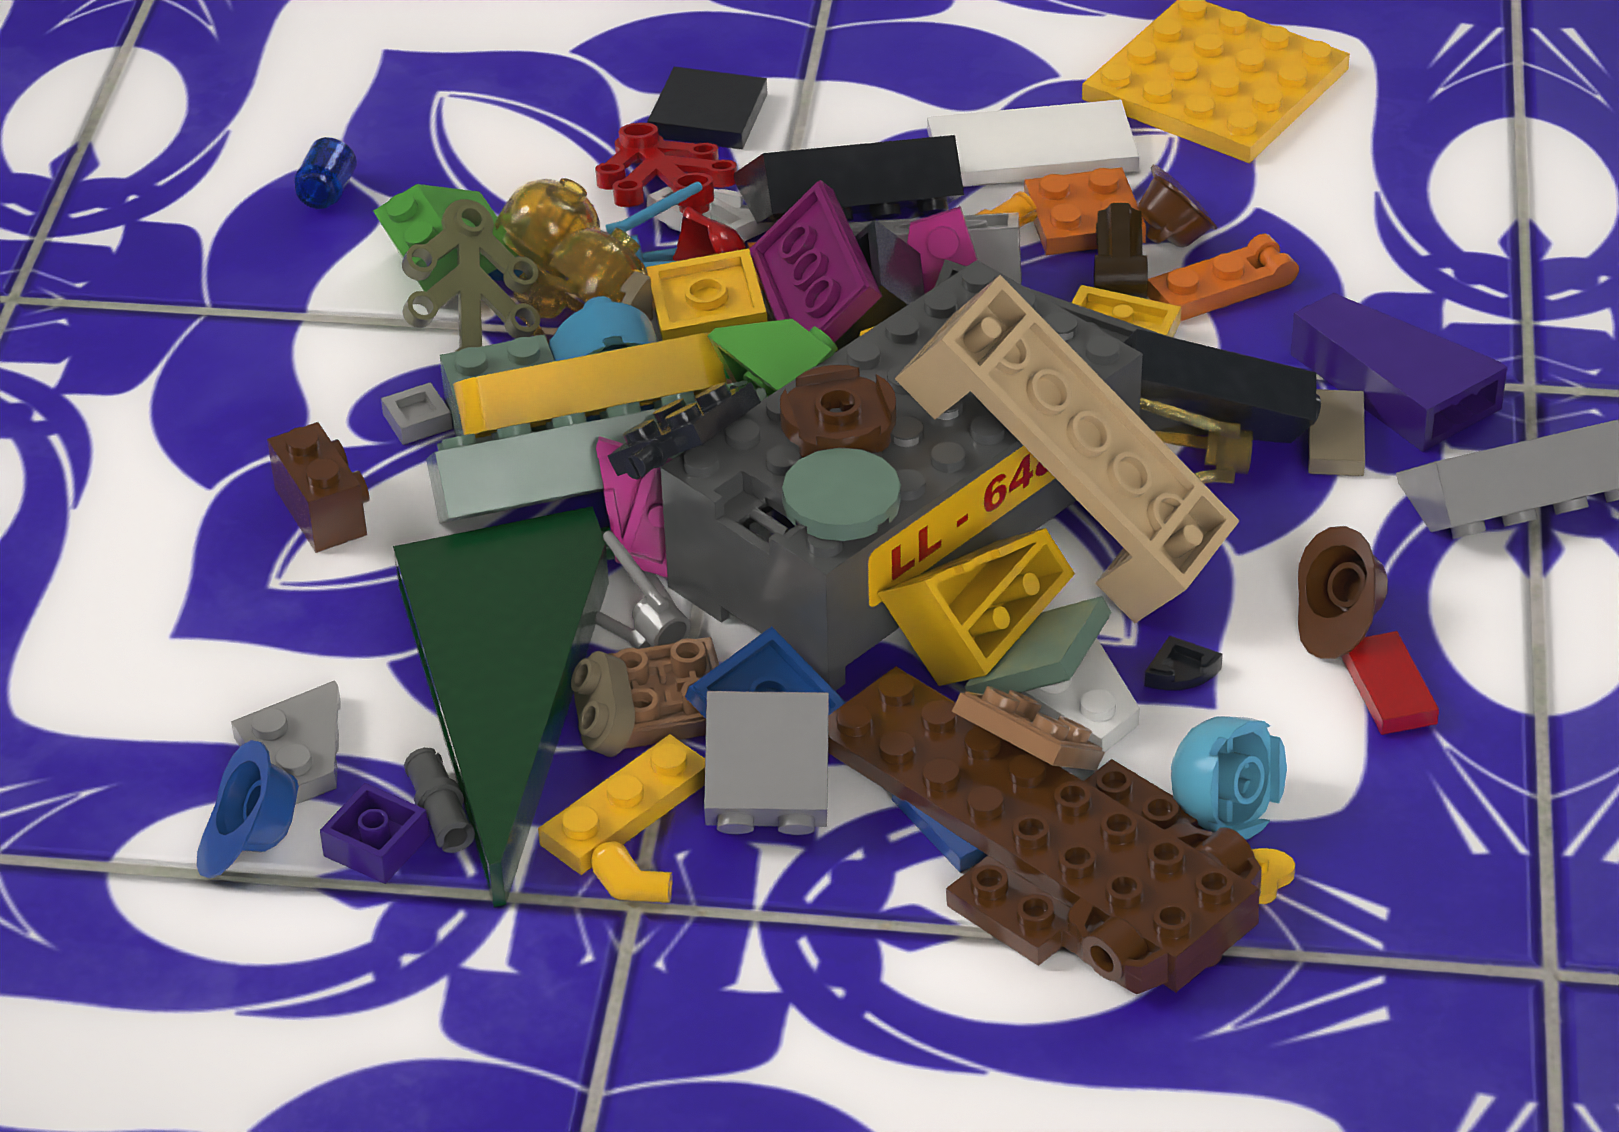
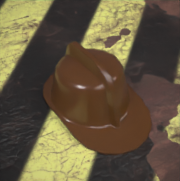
M1154 164L1151 166L1154 178L1138 205V210L1142 211V217L1149 225L1146 235L1151 241L1158 244L1167 240L1178 247L1184 248L1192 244L1208 230H1216L1218 228L1201 204L1178 181Z
M1347 526L1329 527L1316 534L1305 547L1299 562L1298 628L1300 641L1308 653L1320 659H1337L1351 652L1364 639L1372 624L1373 616L1383 606L1388 594V578L1383 564L1373 555L1371 546L1364 536Z

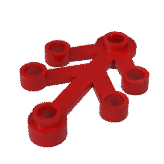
M642 122L631 123L619 129V138L615 140L616 154L606 163H601L595 167L597 187L613 190L614 204L620 207H634L644 202L643 187L656 175L673 190V193L695 182H700L703 186L702 190L677 205L681 213H683L685 207L689 206L701 214L709 211L710 203L714 201V187L723 188L735 185L734 173L737 172L736 162L732 160H719L717 145L712 143L694 144L667 141L658 134V127L656 125ZM632 163H641L626 177L625 169Z

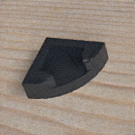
M1169 635L1145 671L1144 686L1159 690H1184L1204 684L1222 669L1223 654Z

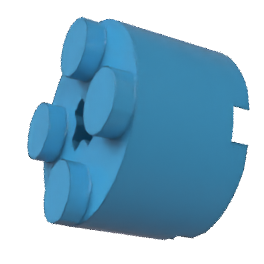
M597 296L588 300L583 309L568 317L559 326L548 345L554 360L560 361L659 341L651 321L642 311L628 304L613 302L608 297ZM654 405L640 406L641 412L654 409ZM600 414L586 417L587 422L601 419Z

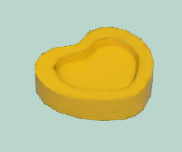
M1252 849L1256 860L1261 866L1259 904H1268L1276 899L1279 888L1293 881L1295 862L1288 854L1276 849Z

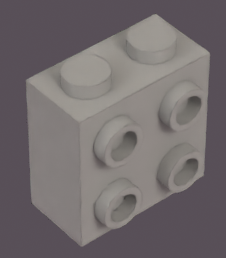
M707 691L705 825H717L718 831L728 834L749 833L754 830V826H778V831L781 833L804 835L814 832L815 827H827L829 693Z

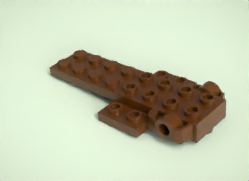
M897 666L828 715L829 754L902 801L906 800L948 830L988 855L946 888L947 906L1038 966L1061 947H1065L1090 965L1101 977L1114 981L1135 994L1143 993L1162 984L1177 993L1205 968L1218 964L1225 951L1259 924L1261 866L1244 837L1228 827H1221L1216 832L1204 830L1198 825L1197 819L1181 809L1176 800H1174L1173 795L1113 759L1083 781L1062 767L1053 766L953 713L954 701Z

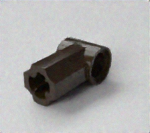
M1111 203L1109 207L1097 213L1096 245L1098 255H1094V288L1147 299L1148 259L1147 255H1143L1142 211L1135 210L1129 203Z

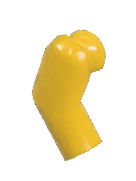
M605 842L594 850L591 859L593 872L613 898L618 900L670 903L673 884L672 872L640 870L627 848L619 842Z

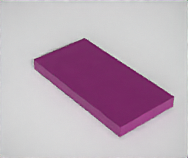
M822 180L817 181L749 249L755 270L776 320L793 319L808 331L815 326L828 335L834 343L882 297L834 190Z

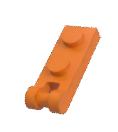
M1259 234L1248 243L1247 247L1149 278L1147 296L1150 300L1181 306V321L1285 287L1291 284L1298 276L1299 265L1288 254L1280 253V246L1269 234Z

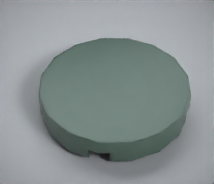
M827 449L799 459L786 472L782 486V502L787 518L795 526L796 520L800 524L807 526L808 534L820 539L848 541L866 538L878 532L879 524L885 522L888 518L890 523L897 516L901 502V484L896 470L880 456L860 449Z

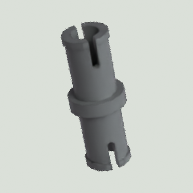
M426 747L410 753L404 763L405 772L416 791L414 797L415 805L427 810V818L439 848L442 847L443 851L447 853L462 851L473 842L475 836L474 828L469 823L462 807L464 802L462 790L455 780L449 778L439 752L436 754L435 749Z

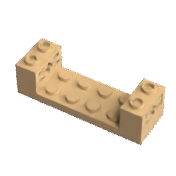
M1001 275L957 310L895 378L934 420L971 391L1118 541L1123 549L1095 584L1134 623H1137L1187 590L1240 521Z

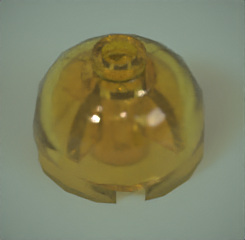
M561 178L559 181L554 179H537L523 184L512 193L495 221V227L497 230L503 225L507 231L503 238L506 245L519 256L531 259L537 267L552 272L557 264L563 267H570L565 276H576L584 272L597 246L596 239L600 238L601 222L594 205L586 197V190L580 184L567 178Z
M596 227L580 228L561 239L542 261L544 267L561 284L566 278H569L566 281L567 284L576 291L574 295L584 303L597 296H605L613 302L622 303L626 294L619 290L625 281L635 271L647 275L644 264L635 255L640 249V245L617 227L611 234Z

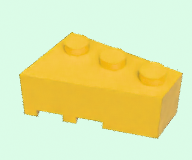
M1043 528L998 540L877 594L937 685L942 686L986 676L1075 573L1048 530Z

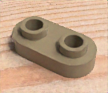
M596 651L578 663L572 675L571 687L574 691L579 721L578 727L584 747L607 757H613L623 750L631 737L635 723V709L625 662L602 651Z

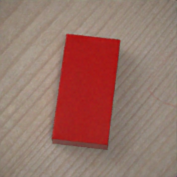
M1398 631L1364 637L1351 652L1341 656L1381 735L1436 725L1438 723L1439 708Z

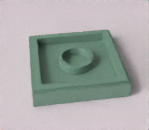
M1103 596L1042 612L986 676L973 678L965 685L967 692L984 694L986 687L991 686L1007 694L1010 690L1022 693L1070 680L1112 613Z

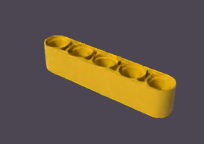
M709 332L472 377L458 381L453 386L463 434H475V438L492 436L491 433L497 432V429L518 424L530 423L531 428L546 425L553 418L585 412V416L589 417L599 415V412L606 411V408L632 402H639L640 406H645L661 400V397L694 391V396L717 384L723 382L727 384L724 366L708 338V335L711 333Z

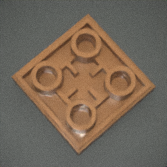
M711 637L701 639L686 638L671 644L640 649L626 648L609 654L622 659L626 664L635 709L634 728L628 743L623 749L656 744L669 734L678 740L706 735V719L685 698L689 686L719 665Z
M987 686L984 694L967 691L965 693L960 692L952 709L953 713L1053 766L1096 771L1105 754L1102 751V747L1088 740L1092 733L1089 728L1063 716H1059L1057 720L1039 713L1042 707L1041 703L1014 690H1010L1007 694L999 689Z

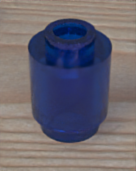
M324 137L314 141L294 178L295 191L300 201L315 209H324L336 203L341 198L356 169L357 160L353 150L347 144L335 138Z

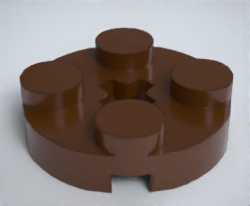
M827 365L813 368L796 377V387L789 391L788 394L786 388L780 397L781 427L786 437L792 443L799 446V453L803 458L817 451L834 448L860 449L870 453H878L888 448L891 443V432L896 425L895 392L891 385L877 374L876 383L868 378L860 377L859 367ZM840 408L842 412H831L830 410Z

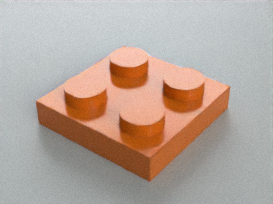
M1122 167L1113 169L1098 168L1089 172L1065 175L1049 174L1041 178L1024 180V192L1030 196L1037 208L1034 210L1037 213V218L1033 222L1046 255L1097 249V213L1109 207L1111 203H1129L1132 208L1138 210L1137 202ZM1142 217V243H1146V224Z

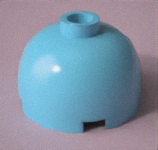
M1216 716L1193 727L1179 744L1171 763L1170 776L1173 798L1185 813L1197 819L1198 825L1204 830L1216 832L1221 827H1228L1238 832L1244 839H1250L1264 830L1270 820L1258 818L1266 812L1269 802L1280 803L1285 788L1287 763L1285 746L1281 738L1270 735L1267 727L1271 725L1265 721L1248 717Z

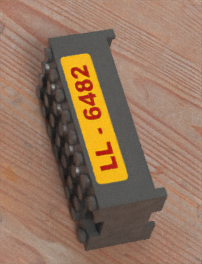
M976 260L835 352L834 355L816 367H813L817 368L827 365L859 367L860 377L868 378L876 383L877 374L884 378L893 388L896 396V425L891 432V443L885 450L872 454L882 457L897 472L901 484V502L897 516L890 523L888 518L885 522L879 524L878 532L866 538L835 541L820 539L808 534L807 526L800 524L797 520V525L788 530L786 526L767 515L768 512L775 509L786 516L782 502V486L785 475L799 459L803 458L799 453V446L792 443L784 434L780 419V397L785 388L788 394L789 391L796 387V379L762 400L760 404L703 445L684 451L660 467L668 587L721 623L730 617V612L761 634L772 626L836 691L846 684L845 667L900 628L877 593L998 540L1035 531L1077 501L971 391L934 420L895 380L896 376L944 323L964 304L1001 275L1139 418L1143 354ZM840 408L830 410L831 412H842ZM757 522L774 534L769 537L768 542L752 532L749 525Z

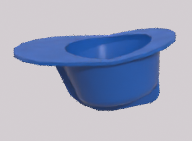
M250 740L242 744L231 757L223 773L216 804L197 851L196 867L199 874L203 877L211 879L221 875L235 862L242 851L264 852L277 846L288 833L299 788L298 780L293 775L271 763L269 751L263 742Z

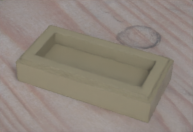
M1316 389V394L1321 399V409L1315 424L1308 428V473L1364 476V391Z

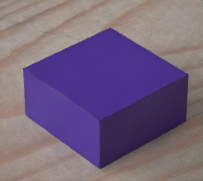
M364 783L320 829L323 855L328 859L386 884L429 838L427 810Z

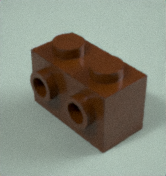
M319 422L304 427H297L289 432L267 439L275 490L315 553L367 535L363 504L370 500L369 491L360 471L352 472L348 467L346 453L338 439L331 441Z

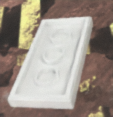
M1121 99L927 117L929 137L955 135L963 187L1024 182L1025 179L1041 178L1049 174L1065 175L1089 172L1098 168L1113 169L1122 167L1124 172L1139 171L1140 156Z

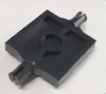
M723 382L695 396L697 403L686 405L682 398L656 410L653 413L656 422L654 419H651L623 433L626 443L608 455L617 476L627 473L628 476L636 480L640 479V477L643 478L652 469L663 466L668 458L706 443L761 403L752 382L739 387L731 385L730 388L726 382Z

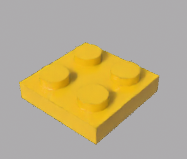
M749 248L646 267L647 276L651 277L652 300L662 341L709 333L715 328L768 322L765 304Z

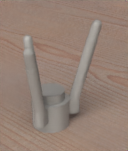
M606 531L603 534L605 542L645 597L633 609L634 629L602 612H597L596 624L629 641L637 649L671 644L681 639H686L691 630V621L677 608L657 575L642 570L614 533Z

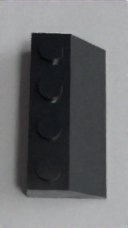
M955 135L763 153L734 173L735 184L757 224L776 223L820 180L834 190L848 222L854 220L853 214L870 212L872 220H882L900 216L901 209L918 207L919 215L937 214L949 210L948 203L964 195Z

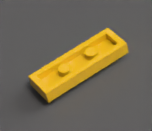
M669 734L538 828L540 845L578 874H584L592 868V854L597 846L611 841L624 845L705 785V758Z

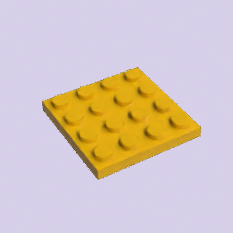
M1177 0L1082 83V100L1097 102L1121 99L1126 116L1241 161L1251 163L1349 69L1350 53L1331 47L1325 42L1314 41L1289 32L1284 27L1273 26L1248 17L1242 12L1231 11L1209 3L1206 0Z

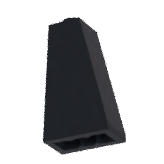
M1136 329L1124 342L1143 354L1140 419L1152 431L1292 443L1306 429L1314 425L1318 419L1321 399L1316 394L1317 372Z

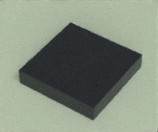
M673 67L647 123L656 125L658 127V134L665 140L696 144L712 143L719 147L743 150L767 97V78Z

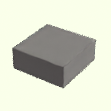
M431 382L381 398L383 415L402 445L453 429L451 412Z

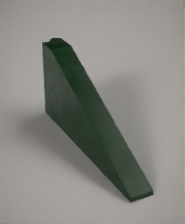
M593 506L393 546L398 588L454 776L463 793V806L466 816L474 828V843L494 907L506 905L574 694L571 687L572 675L578 663L586 657L596 626V614L601 610L609 585L607 561L614 560L615 555L605 542L603 534L611 530L609 526L600 528Z

